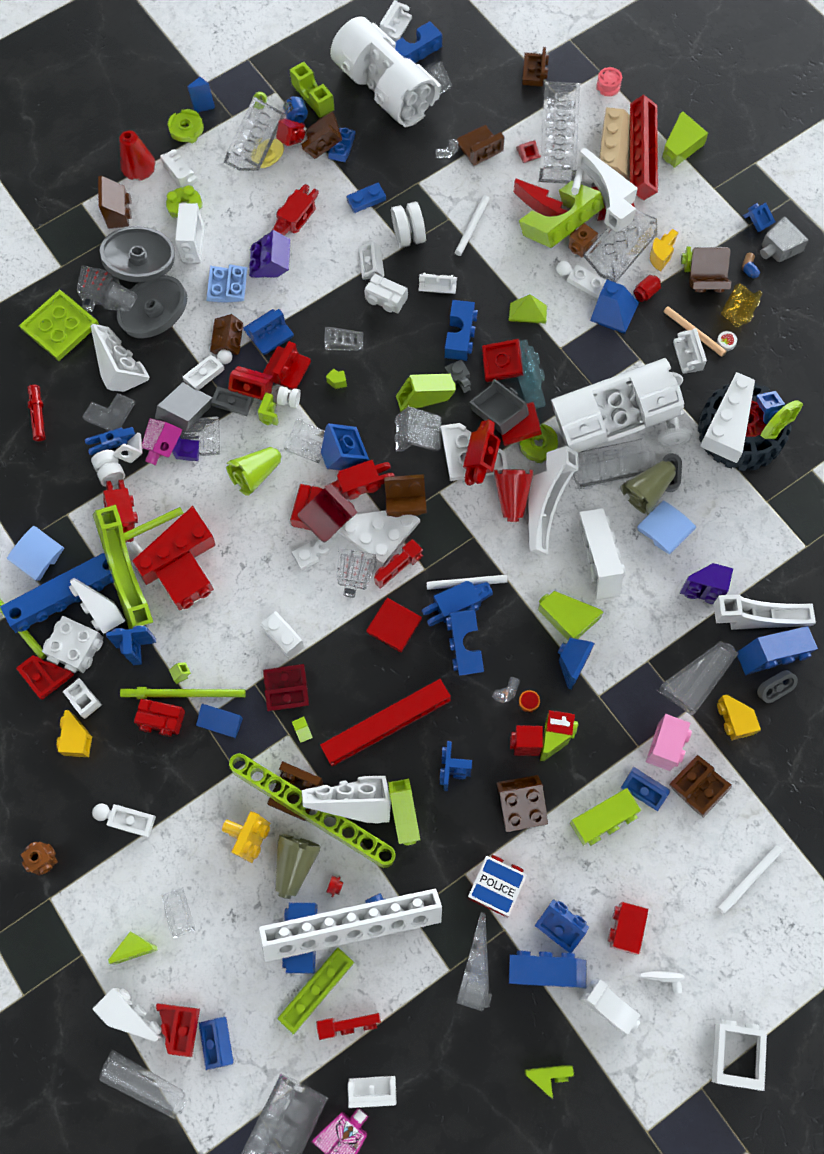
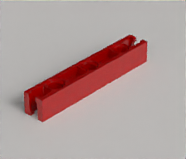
M439 679L320 744L331 767L449 703L451 696L442 680Z

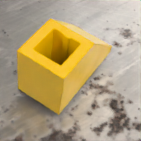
M723 695L718 700L717 708L720 715L724 717L725 732L727 735H730L731 740L755 735L761 730L754 709L728 695Z
M65 710L64 716L60 720V728L62 730L56 744L58 752L64 756L89 757L92 736L72 712Z

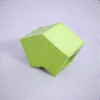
M333 369L326 376L327 383L335 389L347 387L344 371L338 372Z
M186 662L176 663L169 669L176 684L188 679V675L191 674Z
M304 717L292 721L300 743L313 738Z

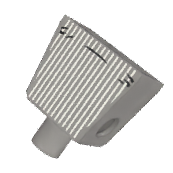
M783 217L766 234L760 254L764 259L772 256L777 262H781L803 252L808 239L786 217Z

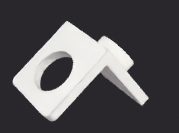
M141 433L135 434L128 441L127 445L122 444L113 452V456L129 463L136 460L143 453ZM128 451V455H122L121 452Z

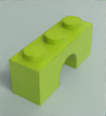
M305 62L290 69L292 85L320 118L335 110L333 95L324 84L317 85L313 71Z

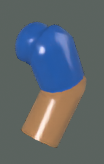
M747 253L742 264V270L747 276H751L754 279L759 276L760 271L753 263L755 255Z

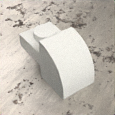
M80 678L63 691L70 700V703L84 719L102 705Z

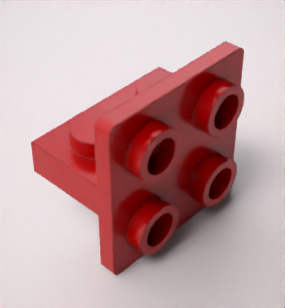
M289 341L285 348L277 346L263 373L273 376V382L291 390L297 389L311 363V359L299 354L296 344Z

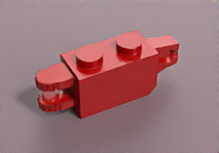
M304 184L299 190L296 189L293 194H290L285 204L278 209L276 213L277 221L272 230L284 236L288 232L298 233L316 210L315 199L318 197L319 190L314 188L307 195L310 186Z
M490 419L481 421L478 430L471 432L463 468L466 469L464 480L468 486L475 483L481 484L484 481L485 475L492 473L494 470L500 439L494 435L495 423Z
M369 460L339 471L337 480L331 484L340 490L341 495L346 500H353L364 493L376 492L381 488V484L385 483L384 477L395 476L392 472L378 475L391 467L389 462L374 465L373 460Z
M123 479L118 480L119 489H113L111 481H106L107 490L103 491L104 508L116 505L123 533L134 529L135 523H138L137 512H133L132 509L134 507L133 495H129L128 488H125ZM131 538V539L125 541V543H126V542H133V541H134V538Z

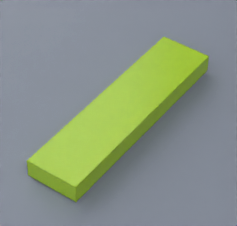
M337 947L277 1019L294 1035L355 962Z

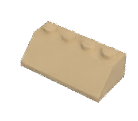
M606 107L599 159L630 182V115L624 109Z

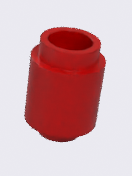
M648 275L633 290L636 299L640 302L650 299L661 289L660 279L655 275Z

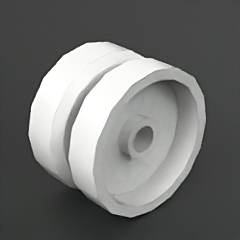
M418 202L408 203L406 213L401 205L391 207L392 222L399 247L410 246L411 238L416 244L424 243L426 241L425 226Z

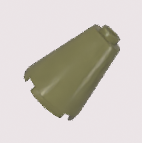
M660 461L623 483L620 489L623 495L626 493L629 495L630 499L628 501L641 513L647 512V515H649L675 477L676 468L670 461Z
M279 835L275 891L279 892L278 896L291 899V896L297 895L320 852L321 846L303 838L295 839L294 836Z

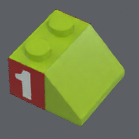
M549 710L545 722L540 761L547 760L568 745L571 738L574 739L578 727V721H574L575 714Z

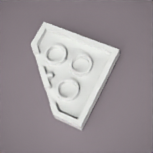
M461 423L441 426V433L450 481L465 479L466 469L463 468L471 432ZM499 449L494 470L502 473V469H508L505 452ZM494 470L492 473H487L485 476L494 475Z
M386 510L356 514L337 533L384 566L420 523V519L413 515H402L401 517L387 516Z

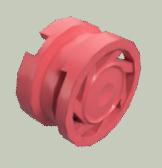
M612 67L602 69L598 75L597 91L599 90L600 94L608 97L616 95L620 91L621 72Z

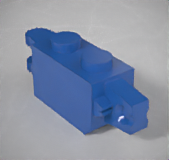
M465 581L435 595L434 603L423 608L422 613L423 615H428L438 610L439 614L427 621L429 626L442 621L446 623V618L449 617L450 612L474 609L476 612L481 606V602L493 595V591L488 582L474 586L472 582Z

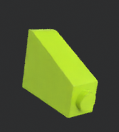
M680 113L665 144L662 158L675 168L705 145L708 132L686 113Z
M451 374L410 375L396 395L400 411L406 412L447 401L456 391V386Z
M553 591L550 595L546 593L539 600L538 611L567 640L569 638L579 639L603 615L601 609Z
M409 779L388 782L398 842L404 845L415 844L416 841L420 840L410 781Z

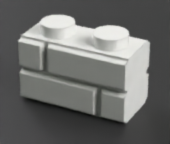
M377 274L373 275L365 288V299L372 305L378 304L382 306L387 312L393 311L398 314L408 298V288Z
M277 612L271 614L260 624L265 634L283 651L289 660L305 647L302 639Z

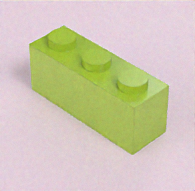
M628 788L572 819L570 825L583 846L587 843L592 846L602 840L600 836L607 832L608 835H611L620 829L618 825L626 822L628 825L638 819L637 814L641 809Z

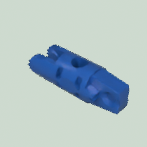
M133 427L126 429L117 428L86 438L85 443L87 445L102 443L88 450L89 455L127 444V441L135 435Z

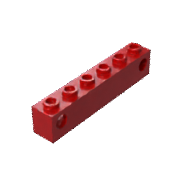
M645 95L630 103V183L638 188L636 195L642 200H646L658 193L657 104Z

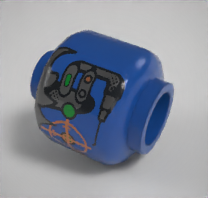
M294 96L284 102L283 110L287 119L298 123L305 121L308 110L302 98Z

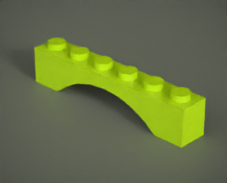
M114 505L95 510L92 515L128 627L133 629L134 626L149 625L153 623V619L131 565L117 507Z

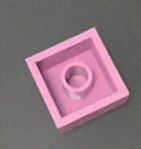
M665 714L657 725L646 763L671 771L675 766L678 767L679 762L682 763L686 752L683 750L686 742L688 743L692 730H689L690 722Z

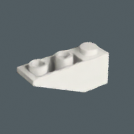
M75 578L70 580L72 584L69 586L71 592L75 597L79 595L82 600L80 605L86 614L90 613L94 620L91 622L97 631L101 630L105 634L125 622V618L114 601Z
M112 988L93 1008L107 1026L155 1042L161 1041L164 1038L160 1034L161 1028L154 1021L150 1023L145 1018L146 1012L138 1004L134 1006L129 1000L131 998L130 994L123 988Z

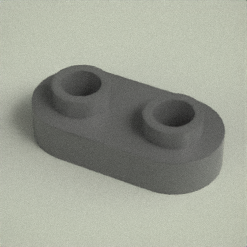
M670 453L665 455L662 461H670L676 468V475L671 481L673 485H669L666 492H674L679 488L682 475L681 458L677 454Z
M784 670L759 686L757 691L758 697L766 703H772L794 690L797 686L798 678L792 672Z

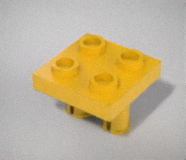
M250 811L244 825L227 819L222 826V831L237 839L231 852L253 863L254 859L260 854V846L263 839L270 832L271 823L259 814Z

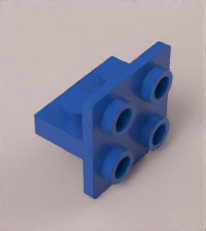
M280 309L268 311L243 328L244 332L263 355H266L277 348V346L294 337L293 332L286 325L284 314Z
M134 626L133 629L128 630L116 628L112 632H106V637L116 648H120L121 654H124L126 659L133 665L142 664L141 645L156 643L155 636L145 626Z
M447 741V747L442 748V764H445V768H441L440 785H444V791H448L449 775H453L455 779H466V776H471L472 760L451 758L452 741Z

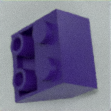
M272 230L253 243L250 247L249 276L252 278H278L289 270L291 239Z
M712 563L688 576L680 590V594L689 599L698 598L705 600L708 604H713L719 595H726L729 591L734 568Z

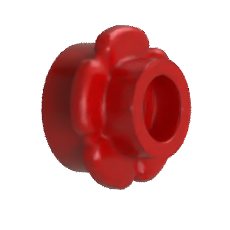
M340 876L331 877L326 893L332 895L331 897H334V894H340L344 883L340 881Z

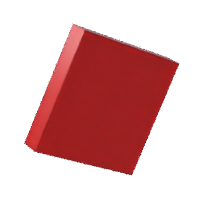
M519 339L482 346L486 382H491L494 379L502 380L524 375Z
M534 402L527 404L529 415L502 435L505 446L542 435Z
M387 598L366 630V633L402 653L420 624L422 617Z

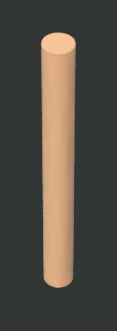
M669 306L663 311L687 331L696 328ZM697 329L700 341L723 357L727 351Z

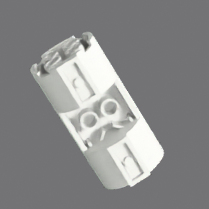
M365 17L351 19L341 27L332 42V60L357 84H367L375 92L374 100L399 124H402L404 127L416 124L425 117L424 112L429 105L433 106L434 102L439 99L441 84L419 64L416 65L412 60L403 58L395 50L396 43L375 23H371Z
M667 359L657 360L551 399L565 445L576 452H581L684 415V411L681 410L684 408L682 393L672 372H669L671 366Z

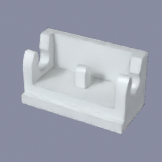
M394 0L380 23V29L394 42L400 39L412 19V15L403 11H409L410 8L399 3L397 0Z
M176 150L160 155L164 168L179 187L191 186L198 182V178L185 164L180 155L171 158L178 153Z
M697 328L678 333V338L673 340L682 373L702 371L707 360Z
M395 1076L349 1079V1108L396 1105Z

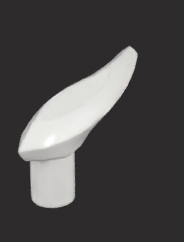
M655 971L640 975L642 978L659 980L663 983L672 982L673 993H682L681 981L685 977L681 974Z

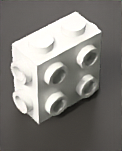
M62 616L61 620L55 624L51 637L45 641L42 652L48 656L46 660L56 665L60 662L65 665V669L76 673V671L84 673L91 666L92 657L95 652L101 648L103 637L99 632Z

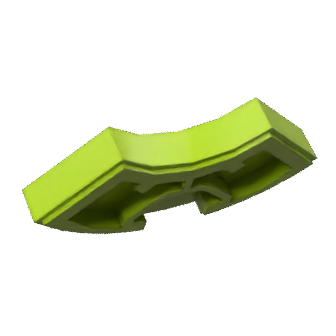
M796 400L781 408L769 421L760 436L765 439H776L786 425L795 421L803 403Z

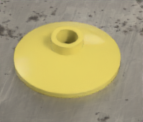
M271 139L262 143L252 156L253 164L258 168H266L275 164L284 152L283 143L278 139Z

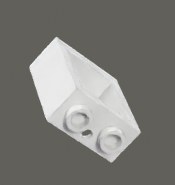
M179 203L175 242L182 262H201L204 223L198 204Z
M722 1019V1024L715 1023L712 1082L764 1091L767 1031L760 1030V1025L745 1023V1028L736 1026L737 1022ZM726 1031L757 1036L755 1079L723 1074Z

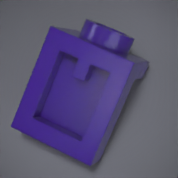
M179 436L172 451L175 459L199 461L201 441L181 439Z

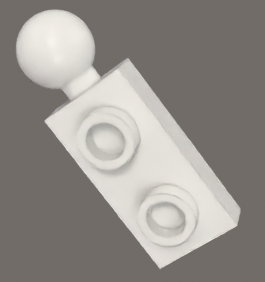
M560 261L557 264L556 270L559 275H569L567 278L568 283L596 299L599 298L606 280L576 264L574 269L571 268L570 263L567 261Z
M223 349L218 352L217 358H214L212 355L208 356L183 376L184 382L197 390L201 389L224 371V365L222 364L231 362V352Z
M98 804L92 811L93 817L96 820L104 821L108 819L107 826L148 838L156 818L154 815L115 804L112 810L105 804Z

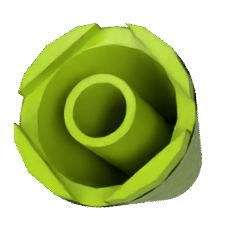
M268 447L232 459L226 463L229 464L226 466L228 476L234 485L238 484L241 487L239 491L242 494L249 496L281 463V454L278 449Z

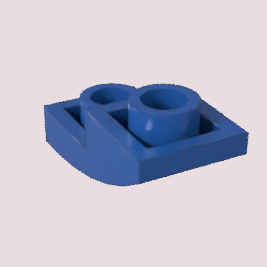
M339 128L343 140L330 149L328 159L346 162L356 131L349 130L348 128Z

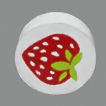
M729 331L722 332L717 339V344L726 351L732 350L737 343L736 335Z

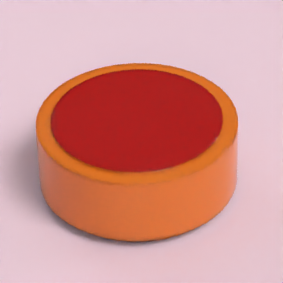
M532 690L524 691L519 698L521 709L526 712H533L538 709L540 704L539 695Z

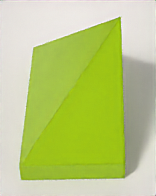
M531 294L510 303L509 321L546 324L547 305Z
M130 931L108 961L109 964L116 965L158 951L156 945Z

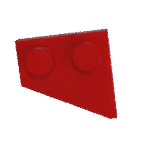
M34 655L16 668L41 700L74 676L70 670L63 669Z
M156 1003V1010L159 1011L162 1025H160L162 1034L166 1039L167 1054L193 1057L200 1009Z

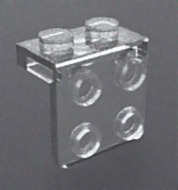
M408 406L396 416V450L403 452L411 445L433 451L440 450L441 417L439 415Z

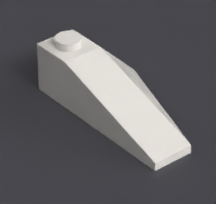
M96 324L91 325L99 370L107 389L125 392L149 380L150 377L140 361L136 362L132 358L133 353L120 345L122 341L109 327Z
M386 776L358 777V781L348 783L346 780L341 781L339 786L330 787L323 785L302 790L303 807L366 823L389 822L391 799Z

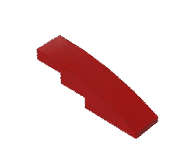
M517 178L515 179L513 192L537 213L547 217H554L568 212V210L562 209L563 202L548 197L549 190Z

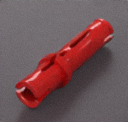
M30 385L27 388L29 394L28 408L31 413L33 440L43 441L46 437L42 414L44 405L40 396V386Z

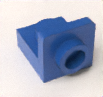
M758 203L748 208L749 212L743 215L744 218L750 216L757 232L776 222L766 203L760 206Z
M776 391L756 395V402L764 412L763 422L768 424L773 416L785 406V403Z

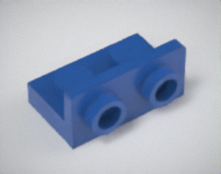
M554 899L534 925L568 953L574 951L589 929L586 921L581 916H575L563 902Z

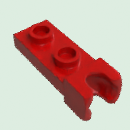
M413 539L402 547L400 555H394L385 568L381 567L376 571L374 576L375 584L381 589L410 563L414 565L423 557L421 554L423 549Z
M380 1013L338 1022H335L334 1018L316 1021L318 1038L322 1040L336 1037L337 1031H341V1036L355 1033L354 1028L363 1026L364 1031L377 1028L376 1023L381 1022Z

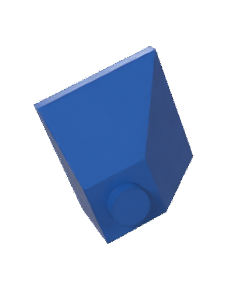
M606 280L590 321L625 334L639 302L624 285Z
M329 423L326 425L321 455L327 469L344 470L369 460L357 427Z
M569 638L567 644L562 643L558 651L560 654L559 664L569 689L572 690L595 643Z

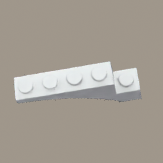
M586 148L581 150L577 165L593 180L602 194L606 207L604 223L618 233L633 223L636 208L631 204L635 201L638 188Z
M567 446L546 453L547 471L534 475L528 495L529 547L531 552L540 556L548 555L549 535L554 512L564 488L574 472L578 471V452Z
M740 594L719 595L713 603L716 623H730L731 630L814 626L816 624L813 604L768 603L741 597Z

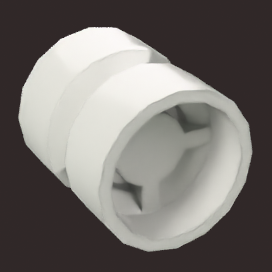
M113 450L98 452L91 459L94 469L98 472L97 476L102 486L105 487L106 481H111L114 486L118 484V480L125 478V473L121 465L118 464V458L113 456Z

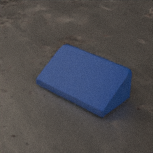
M201 76L187 86L194 111L201 112L215 108L209 83Z
M201 704L196 726L236 738L243 718L240 715Z
M635 767L631 769L621 786L623 790L628 788L632 796L656 811L660 809L670 793V789Z
M220 1017L199 1022L205 1069L210 1070L233 1064L227 1018Z

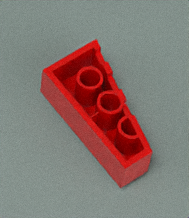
M192 506L132 561L142 580L148 585L158 579L157 571L189 552L195 558L216 546L213 535L194 506Z

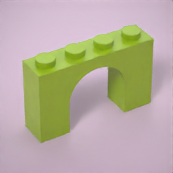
M570 181L559 190L563 206L570 208V210L554 217H547L534 211L529 212L519 220L523 236L549 248L554 247L604 208L601 192L581 184L579 193L573 195L571 190L574 181Z

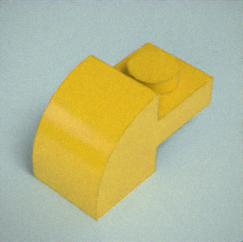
M671 229L668 234L665 233L661 240L656 237L653 241L650 261L659 271H662L672 258L674 251L672 246L675 244L678 232L674 229Z

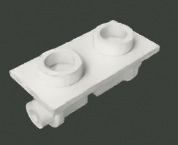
M423 273L419 276V291L455 294L457 277H453V275L436 276Z

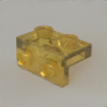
M741 283L736 284L721 315L736 327L749 323L753 318L755 308L761 302L760 298L763 293L758 291L753 294Z

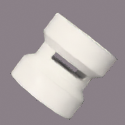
M280 386L277 395V405H289L292 408H297L300 401V390H289L287 387Z

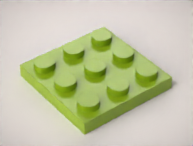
M58 290L19 326L21 330L55 359L60 361L92 332V324L99 325V323L64 292Z

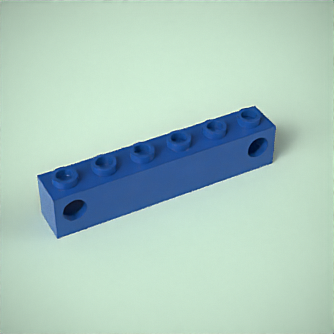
M105 553L0 606L15 633L25 631L30 625L46 620L49 615L65 610L68 605L74 602L82 601L79 595L75 597L69 588L72 585L70 580L73 578L97 592L101 591L104 586L114 583L111 571L106 570L109 568ZM21 614L19 618L13 619L15 616Z

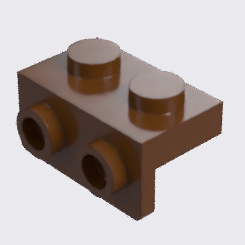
M543 47L542 54L525 52L522 85L543 86V81L548 76V68H545V65H548L549 54H546V47Z
M233 314L216 318L214 320L210 352L218 354L220 350L225 349L234 355H238L240 352L243 322Z

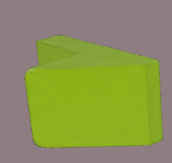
M571 1065L525 1070V1075L552 1099L551 1078H554L555 1083L567 1082L569 1081L568 1077L574 1076L573 1066Z

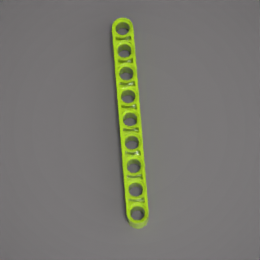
M235 754L230 758L229 766L236 777L304 818L379 867L388 868L393 864L395 851L385 842L345 817L317 811L314 815H308L306 813L307 808L303 807L302 791L244 754ZM243 761L245 766L243 769L237 770L234 768L235 763ZM256 772L263 774V778L259 781L252 779V775ZM278 783L281 785V789L278 792H271L269 790L270 786ZM292 794L298 795L300 798L295 804L287 801L288 797ZM332 817L336 820V824L328 827L324 824V820ZM344 829H352L354 836L352 838H345L342 835ZM369 840L372 842L373 847L370 850H364L360 845L361 842ZM383 851L389 852L391 860L383 862L379 858V854Z

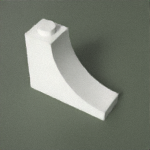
M601 979L592 980L579 999L626 1035L629 1032L634 1033L640 1024L638 1020L640 1014L615 995Z

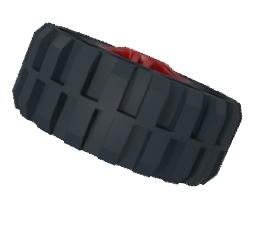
M754 383L743 453L738 462L735 463L704 449L708 455L711 454L714 457L713 460L725 464L727 468L732 469L733 467L737 468V470L745 471L748 468L750 470L759 469L761 465L766 466L773 459L777 458L789 439L788 436L791 433L792 426L790 423L786 425L776 439H765L760 436L767 424L763 422L764 412L756 402V395L772 392L769 390L770 388ZM730 384L716 390L704 406L698 424L701 443Z

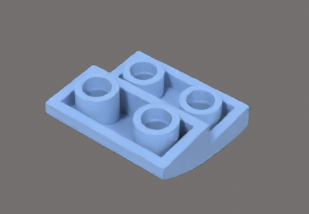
M230 264L229 268L210 266L206 301H244L247 267Z
M663 500L637 528L639 532L652 539L655 546L670 555L696 529V526L679 510Z
M33 526L18 541L6 559L34 580L40 581L49 565L56 563L64 547L36 526Z

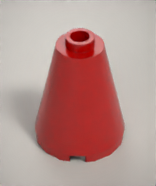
M134 131L123 132L120 135L119 141L120 166L124 176L130 180H133V178L144 180L150 177L155 171L154 167L156 164L153 155Z
M502 469V473L494 470L503 518H507V522H519V518H523L534 470L529 469V473H526L524 469Z

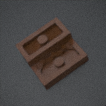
M699 755L669 784L678 796L703 818L732 788V784L716 773L715 768Z

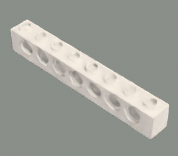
M431 889L259 927L264 961H273L441 923L442 905L437 890Z

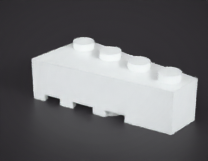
M736 372L700 447L735 463L738 462L744 448L755 383L754 379Z
M603 508L579 513V528L583 545L587 547L586 558L588 564H591L592 583H597L596 600L620 596L623 576H626L625 566L619 560L621 558L620 550L614 544L615 534L609 528L610 518L608 515H605Z

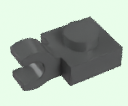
M462 359L445 366L446 374H451L452 380L455 384L459 383L463 393L471 391L469 387L471 383L468 379L470 378V373Z

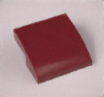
M305 664L263 670L267 711L309 705Z

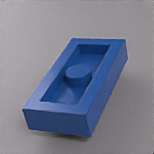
M379 182L346 196L354 213L386 200V195Z

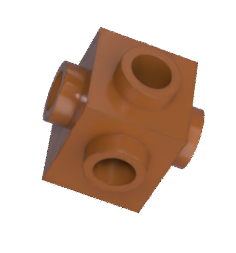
M583 223L570 234L568 248L574 254H578L583 258L595 248L598 232Z
M40 841L31 843L25 848L26 851L20 854L24 860L22 865L28 873L43 875L58 863L52 846Z

